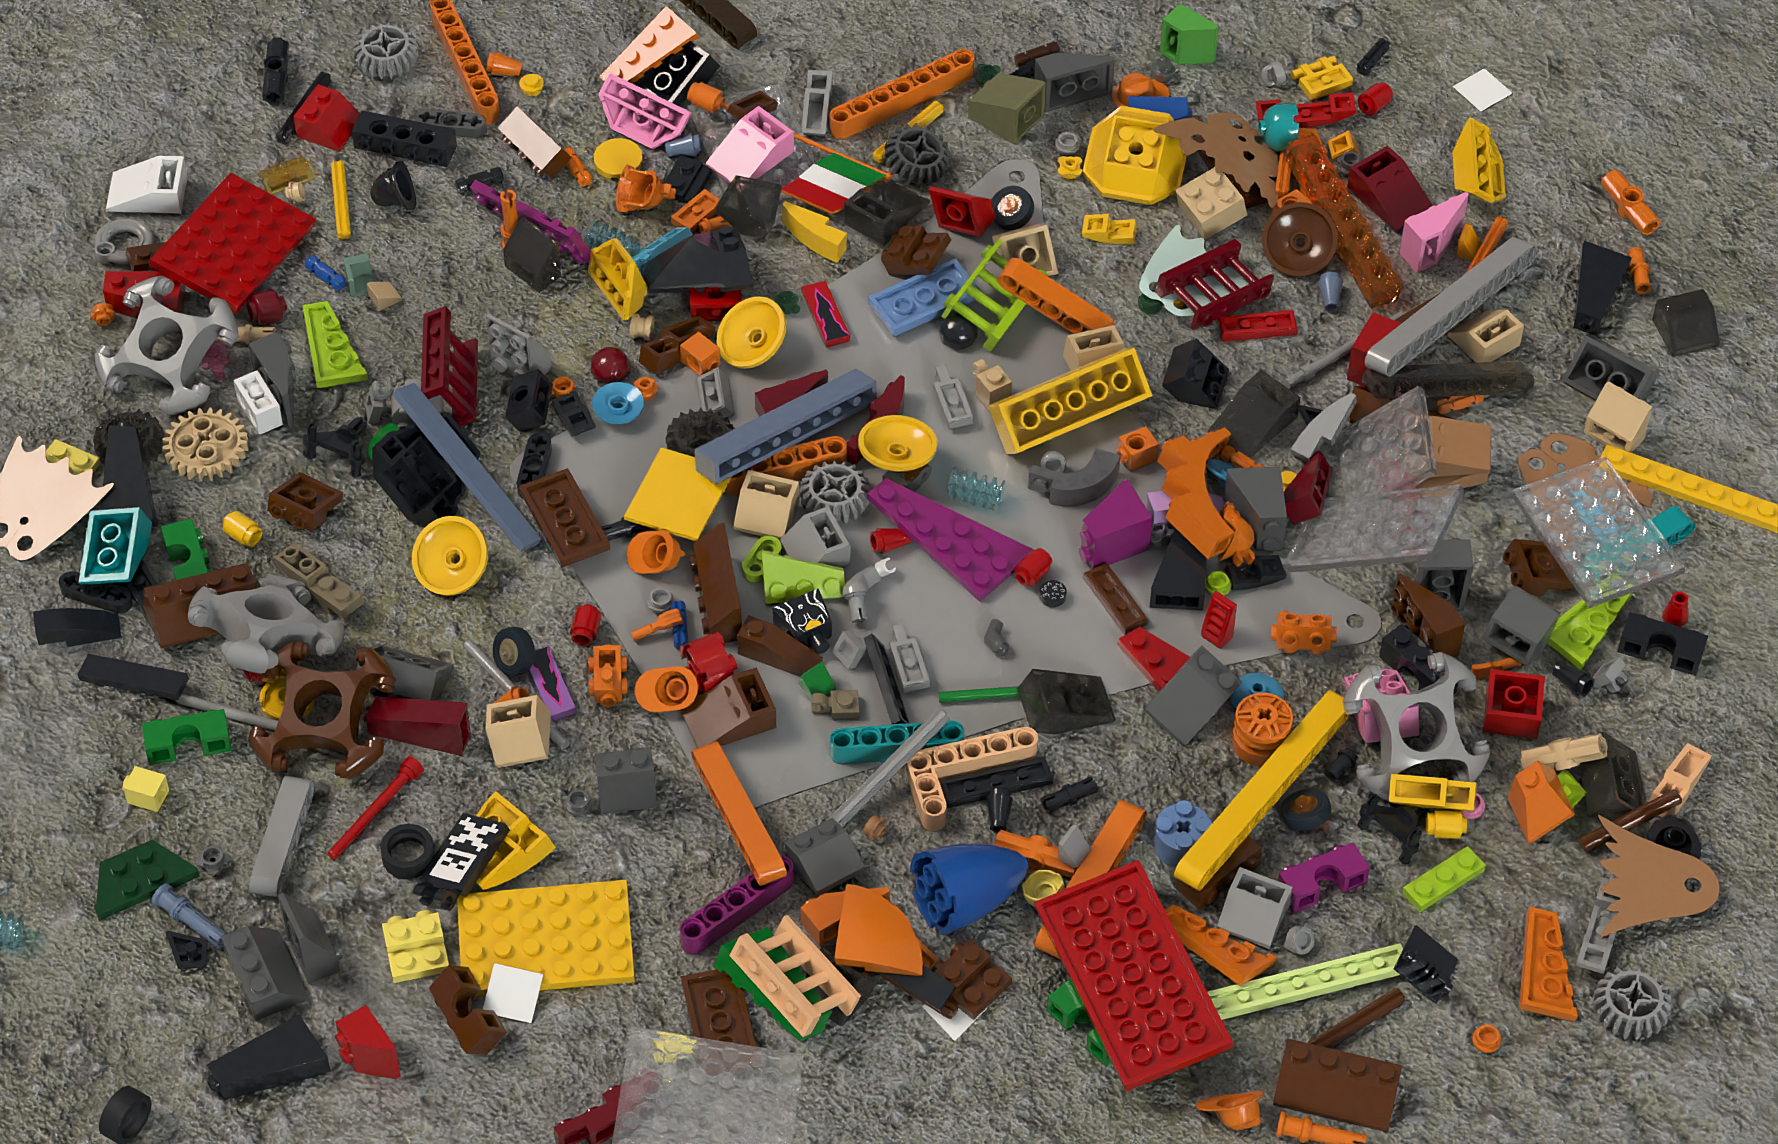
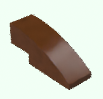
M699 315L661 330L660 338L641 345L639 363L654 374L665 371L681 361L680 345L698 331L709 338L715 332L716 327Z

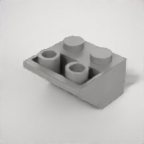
M829 507L803 515L780 539L786 555L795 557V559L818 562L839 568L850 565V544Z
M1239 867L1228 891L1217 929L1222 928L1233 936L1270 949L1290 906L1293 887Z

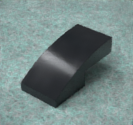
M576 390L552 399L553 407L571 437L596 428L586 405L583 406Z
M1256 555L1255 560L1250 565L1246 562L1237 567L1234 563H1227L1224 568L1225 574H1227L1231 581L1232 591L1269 585L1283 580L1287 576L1279 555Z

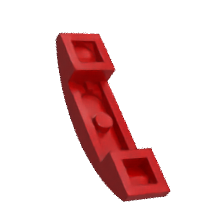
M1354 93L1329 94V101L1296 104L1298 115H1294L1295 123H1299V128L1318 127L1346 119L1356 114ZM1280 99L1256 101L1258 122L1263 120L1265 112L1270 107L1281 103Z

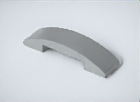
M1602 878L1576 963L1578 967L1601 974L1605 972L1616 932L1604 937H1600L1607 924L1619 913L1607 911V908L1613 902L1621 899L1600 890L1604 884L1611 881L1607 878Z

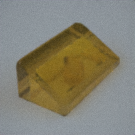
M302 156L257 173L266 192L270 194L285 190L290 181L304 183L314 178L310 162Z

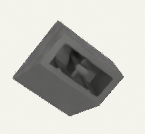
M1515 585L1492 615L1482 639L1528 666L1542 656L1561 612Z

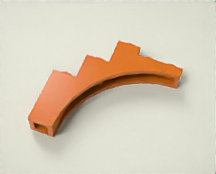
M1225 427L1215 432L1210 431L1205 436L1198 439L1194 438L1191 441L1184 435L1175 439H1169L1162 445V452L1157 460L1168 471L1161 490L1172 499L1165 518L1207 559L1225 552L1235 534L1214 507L1206 489L1204 476L1207 461L1221 454L1222 449L1227 445L1232 435Z

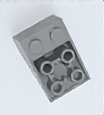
M490 314L486 316L491 362L497 371L515 377L537 369L546 375L552 369L550 352L528 334Z

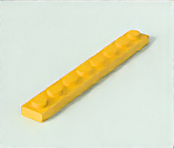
M1606 444L1597 464V469L1778 533V504Z

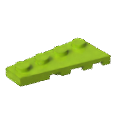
M324 301L302 305L317 388L368 380V374L365 368L362 367L358 355L352 349L346 333L341 329L340 323L329 302Z
M1613 573L1558 619L1547 644L1582 670L1632 597L1634 589Z

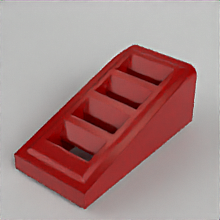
M1215 591L1212 594L1202 625L1201 636L1218 648L1226 645L1233 638L1237 604L1218 591Z

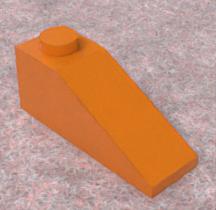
M888 887L870 888V890L881 894L882 897L890 901V890ZM845 891L825 893L817 898L809 899L800 907L801 923L819 946L838 936Z

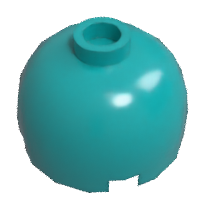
M1279 103L1270 107L1265 112L1263 120L1258 122L1259 135H1263L1264 142L1275 151L1289 152L1291 150L1294 152L1293 149L1297 147L1299 123H1295L1294 115H1298L1295 103Z

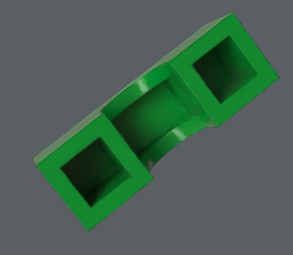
M192 518L161 526L169 561H187L184 564L172 567L175 580L213 571L212 568L207 569L206 564L210 563L207 549H201L200 544L204 543L200 527H194Z
M225 709L208 710L203 713L185 714L174 718L155 719L151 722L142 723L144 745L149 765L177 761V747L182 742L188 740L199 742L202 745L204 756L232 751Z
M1070 979L1048 996L1047 1012L1066 1030L1077 1022H1087L1093 1026ZM1094 1028L1087 1034L1086 1049L1107 1067L1112 1062Z

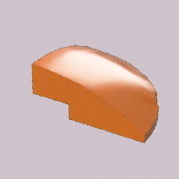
M847 884L836 943V965L865 967V971L923 976V959L920 943L905 914L896 905L882 897L881 894L868 888Z

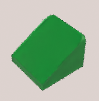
M822 662L802 674L798 682L811 700L812 694L822 693L827 696L830 694V691L836 690V686Z

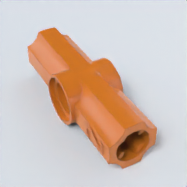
M1612 170L1602 178L1601 185L1617 203L1619 215L1630 219L1641 234L1648 236L1660 227L1661 221L1643 200V191L1638 187L1631 186L1620 171Z
M1000 830L997 834L994 845L1015 850L1024 855L1028 861V871L1051 870L1072 878L1078 869L1059 861L1058 847L1053 846L1052 842L1043 836L1033 835L1030 838H1026Z

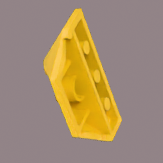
M1470 117L1466 121L1452 151L1455 189L1461 193L1467 192L1468 196L1489 203L1501 201L1506 198L1503 159L1496 143L1490 136L1492 134L1490 128Z
M612 238L599 247L591 249L588 273L623 320H628L643 307V300L647 295L646 282L635 261L617 238Z

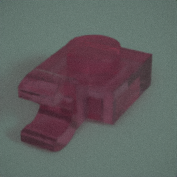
M220 340L214 341L201 362L204 370L212 369L215 381L226 379L223 366L228 365L229 360L224 343Z

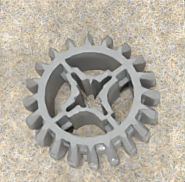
M380 22L379 26L376 27L370 25V29H363L362 34L357 35V39L354 41L353 58L358 69H362L364 75L370 74L372 78L379 76L381 80L384 77H389L392 80L394 75L401 77L402 72L409 73L410 67H415V62L418 60V42H416L413 32H410L407 27L402 28L399 23L395 26L391 22L387 25H382Z
M834 460L832 464L828 465L824 461L822 467L814 465L813 471H807L805 478H802L799 493L801 505L803 508H806L807 514L829 507L837 523L838 521H843L847 524L849 518L856 521L858 514L863 515L865 508L869 505V501L866 498L867 493L871 489L869 488L868 478L864 477L863 470L857 471L855 464L848 467L846 461L842 464H837ZM819 488H822V489H820V492H819L818 494H816V491H817ZM854 491V495L849 498L850 493Z
M1627 965L1624 972L1616 967L1613 974L1607 972L1604 975V979H1600L1596 987L1597 989L1594 991L1593 1008L1597 1011V1020H1604V1029L1612 1027L1613 1036L1621 1032L1623 1033L1624 1040L1629 1035H1633L1637 1041L1641 1034L1648 1039L1652 1032L1658 1034L1661 1027L1667 1024L1668 1016L1671 1014L1672 998L1668 994V986L1661 985V977L1653 979L1651 970L1645 974L1640 966L1636 971H1632L1629 965ZM1632 997H1634V1001H1633L1634 1007H1633V1009L1631 1008V1003H1632V1002H1631V998H1632Z

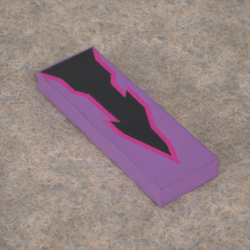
M546 646L535 650L534 662L528 672L540 699L551 710V719L554 721L575 714L576 707L549 647Z

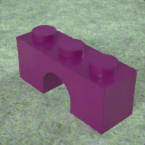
M1354 842L1345 846H1336L1330 852L1323 855H1314L1306 862L1296 866L1290 865L1279 872L1278 882L1293 887L1289 908L1292 913H1296L1318 904L1320 894L1318 881L1330 880L1337 884L1341 892L1344 893L1366 884L1370 867Z

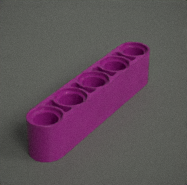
M781 856L787 872L786 877L759 886L753 873H751L684 920L680 925V941L683 951L691 955L701 953L787 892L794 883L793 862L791 859Z

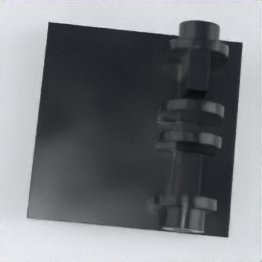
M1415 925L1393 969L1436 1004L1442 992L1447 994L1453 988V985L1450 983V976L1458 959L1420 927Z

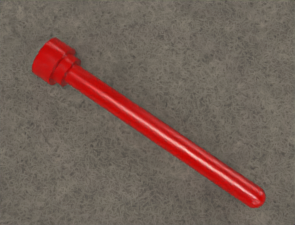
M408 756L400 764V774L328 851L330 859H337L407 781L411 782L413 779H418L424 772V768L418 760Z

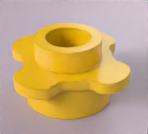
M1061 156L1058 158V163L1060 164L1058 174L1063 178L1074 179L1082 174V169L1080 168L1082 159L1080 157Z

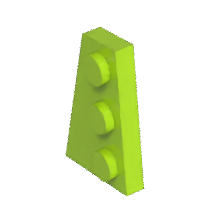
M761 550L766 604L786 602L817 588L823 599L843 597V587L845 586L843 568L813 561L807 562L795 559V557L776 555L770 551Z

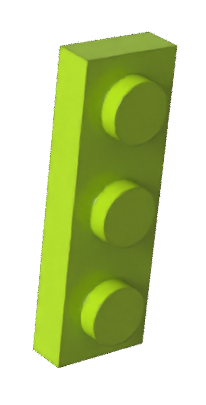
M1467 846L1404 886L1402 894L1421 913L1483 873L1486 865Z

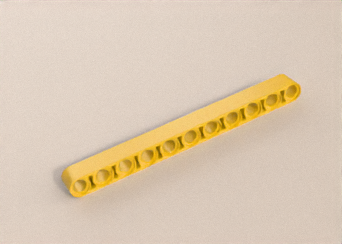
M1328 690L1183 856L1175 869L1174 877L1198 891L1207 884L1347 721L1351 714L1347 715L1346 711H1344L1343 696L1332 690Z

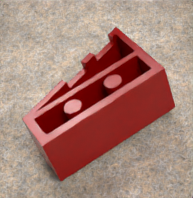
M105 271L103 295L105 303L112 305L115 313L137 318L143 302L139 307L135 306V308L128 307L123 303L126 290L133 285L156 276H164L174 282V288L171 293L163 296L161 305L183 314L186 289L185 285L159 271Z

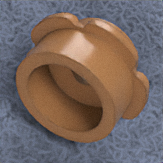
M873 815L866 823L863 834L868 836V840L872 841L874 838L880 840L888 828L884 823L886 821L885 817L879 818Z

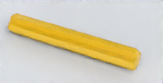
M933 101L907 124L913 127L917 123L919 128L927 126L943 113L944 106L938 101ZM886 142L872 153L873 160L878 164L886 161L884 159Z
M339 160L331 163L337 235L340 240L351 237L345 166L344 162Z

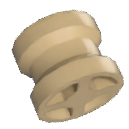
M635 313L630 323V339L642 337L645 341H651L654 333L655 317L651 315L641 317Z

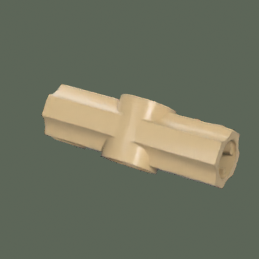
M1601 733L1576 739L1567 737L1552 741L1548 745L1521 751V763L1523 769L1538 760L1552 769L1564 770L1575 767L1582 762L1605 758L1608 747L1606 739Z

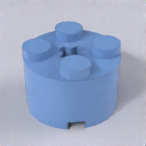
M1185 800L1165 808L1159 814L1155 826L1154 845L1159 859L1171 867H1177L1183 856L1212 824L1208 815L1199 807Z

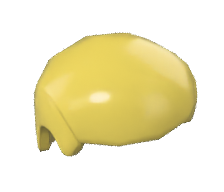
M1037 870L1030 874L1022 884L1023 896L1027 903L1035 908V901L1065 890L1062 876L1051 870Z

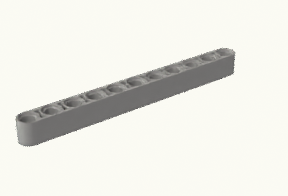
M1516 237L1507 240L1372 346L1366 355L1365 366L1389 377L1394 375L1527 269L1536 258L1537 246Z

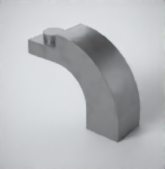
M1095 448L1090 462L1083 469L1072 473H1060L1032 465L1029 471L1028 489L1038 493L1049 494V504L1077 506L1092 502L1104 495L1114 484L1119 473L1121 455Z

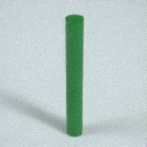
M1020 686L943 691L938 692L939 703L1021 697Z

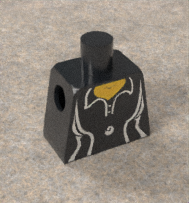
M818 588L772 607L773 624L805 646H812L817 654L824 653L829 649L830 644L827 639L832 636V621Z

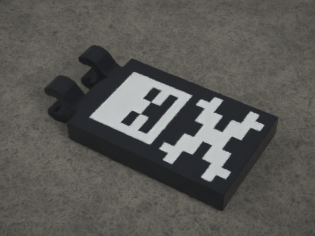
M462 813L419 878L422 883H418L414 887L413 894L422 896L419 900L422 904L430 905L435 899L443 902L440 906L441 909L451 911L460 895L467 897L510 829L505 823Z

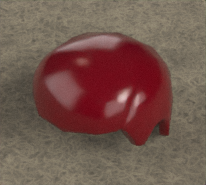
M605 347L597 351L591 359V374L598 382L605 384L621 382L626 374L631 373L630 361L627 355L619 348Z

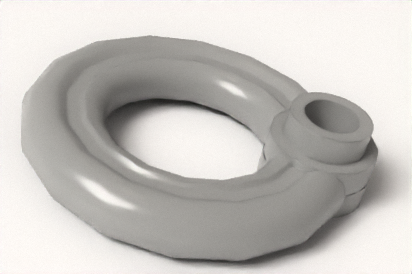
M129 218L108 222L98 230L94 238L95 258L101 264H110L111 262L129 264L126 251L116 250L115 246L110 242L111 237L120 232L134 233L140 239L138 246L155 244L153 232L142 222Z

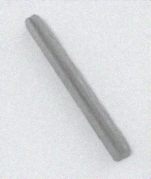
M940 708L937 709L828 819L833 818L843 828L949 721L950 718L947 713Z

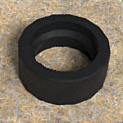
M410 823L398 825L390 829L383 836L380 844L383 866L388 873L396 878L413 879L421 876L435 856L433 839L429 832L420 825ZM413 841L424 846V853L413 861H398L391 856V850L402 842Z
M129 1085L119 1089L103 1109L99 1120L100 1134L117 1144H128L147 1122L152 1105L150 1097Z

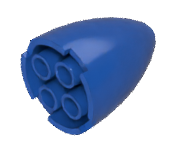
M973 843L943 846L917 853L913 856L910 865V872L912 874L915 873L917 890L913 891V895L918 909L930 928L935 926L940 930L941 935L964 928L995 910L1019 887L1029 869L1026 857L1015 850L990 844Z

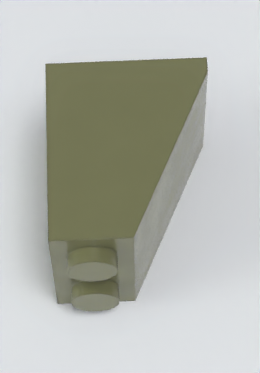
M998 73L994 78L986 81L982 89L970 96L967 103L968 118L1012 144H1016L1044 117L1046 83L1042 80Z

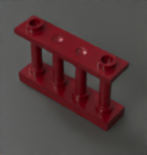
M1233 239L1161 273L1155 293L1160 298L1169 294H1176L1194 312L1190 327L1194 331L1202 326H1208L1220 317L1258 299L1266 298L1271 292L1274 276L1269 274L1258 279L1238 260L1242 245L1236 239ZM1232 267L1248 285L1239 288L1222 269ZM1213 276L1230 294L1220 297L1203 278ZM1195 285L1211 303L1202 307L1184 287Z
M444 306L423 314L421 391L427 399L440 395L452 407V418L459 426H463L476 421L478 340L474 338L462 342L450 330L451 311ZM449 365L453 367V373L449 370Z

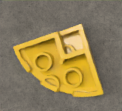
M496 791L488 798L476 816L505 823L510 831L476 883L483 890L498 886L526 872L556 848L547 834L535 826L524 813Z

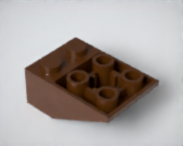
M1398 574L1394 587L1393 602L1391 603L1393 615L1399 618L1408 630L1435 653L1443 652L1452 657L1459 656L1465 623L1453 604L1405 575Z
M757 667L729 676L697 697L688 707L680 710L697 748L718 741L720 746L777 728L776 708Z

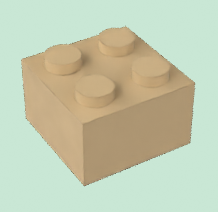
M1215 167L1175 190L1179 208L1205 240L1247 216L1244 198L1223 172L1216 173Z

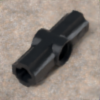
M281 37L273 38L268 42L266 59L264 60L265 73L262 98L263 101L268 102L270 105H279L281 101H284L285 86L288 81L289 42Z

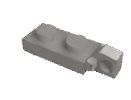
M946 365L935 367L937 381H933V390L948 429L973 424V414L959 378H950Z
M903 623L892 625L893 640L889 641V650L903 692L907 693L929 688L930 679L916 638H913V636L907 637Z

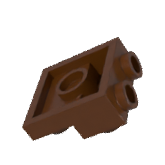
M902 226L898 233L892 235V244L888 250H883L881 261L889 275H931L951 242V238L948 233H927L923 226Z
M299 472L269 493L267 511L276 519L288 520L292 522L295 528L311 532L326 521L329 510L342 502L343 492Z
M1513 539L1503 553V563L1509 565L1512 572L1511 584L1513 586L1516 585L1531 595L1543 596L1547 589L1570 591L1575 585L1561 547L1557 542Z
M969 939L965 944L958 942L950 952L951 957L945 962L942 960L936 962L931 971L956 986V990L950 997V1000L955 1002L961 1011L974 1020L1012 984V978L991 962V955Z

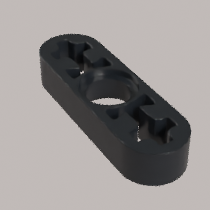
M535 433L528 438L516 482L517 492L521 498L523 497L519 486L529 483V479L534 481L545 477L552 452L551 439L545 433ZM539 444H543L541 445L539 450L540 454L536 453V447H538ZM533 462L541 464V467L536 470H531L527 466Z
M74 571L66 572L59 578L61 594L66 598L118 614L129 611L133 606L131 592L124 586L114 583L81 585L79 583L80 573ZM99 588L103 590L99 596L89 595V592L93 589Z

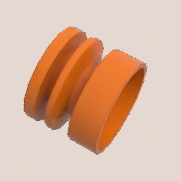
M1254 693L1245 697L1238 704L1235 713L1232 744L1233 750L1240 759L1251 765L1263 766L1291 734L1293 714L1287 702L1274 694Z

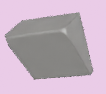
M1073 825L1059 842L1058 858L1059 861L1073 868H1078L1090 852V847L1078 826Z

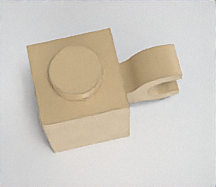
M980 359L973 363L977 369L973 371V375L976 378V396L990 412L988 405L1011 396L1012 381L999 365L989 369L986 362Z

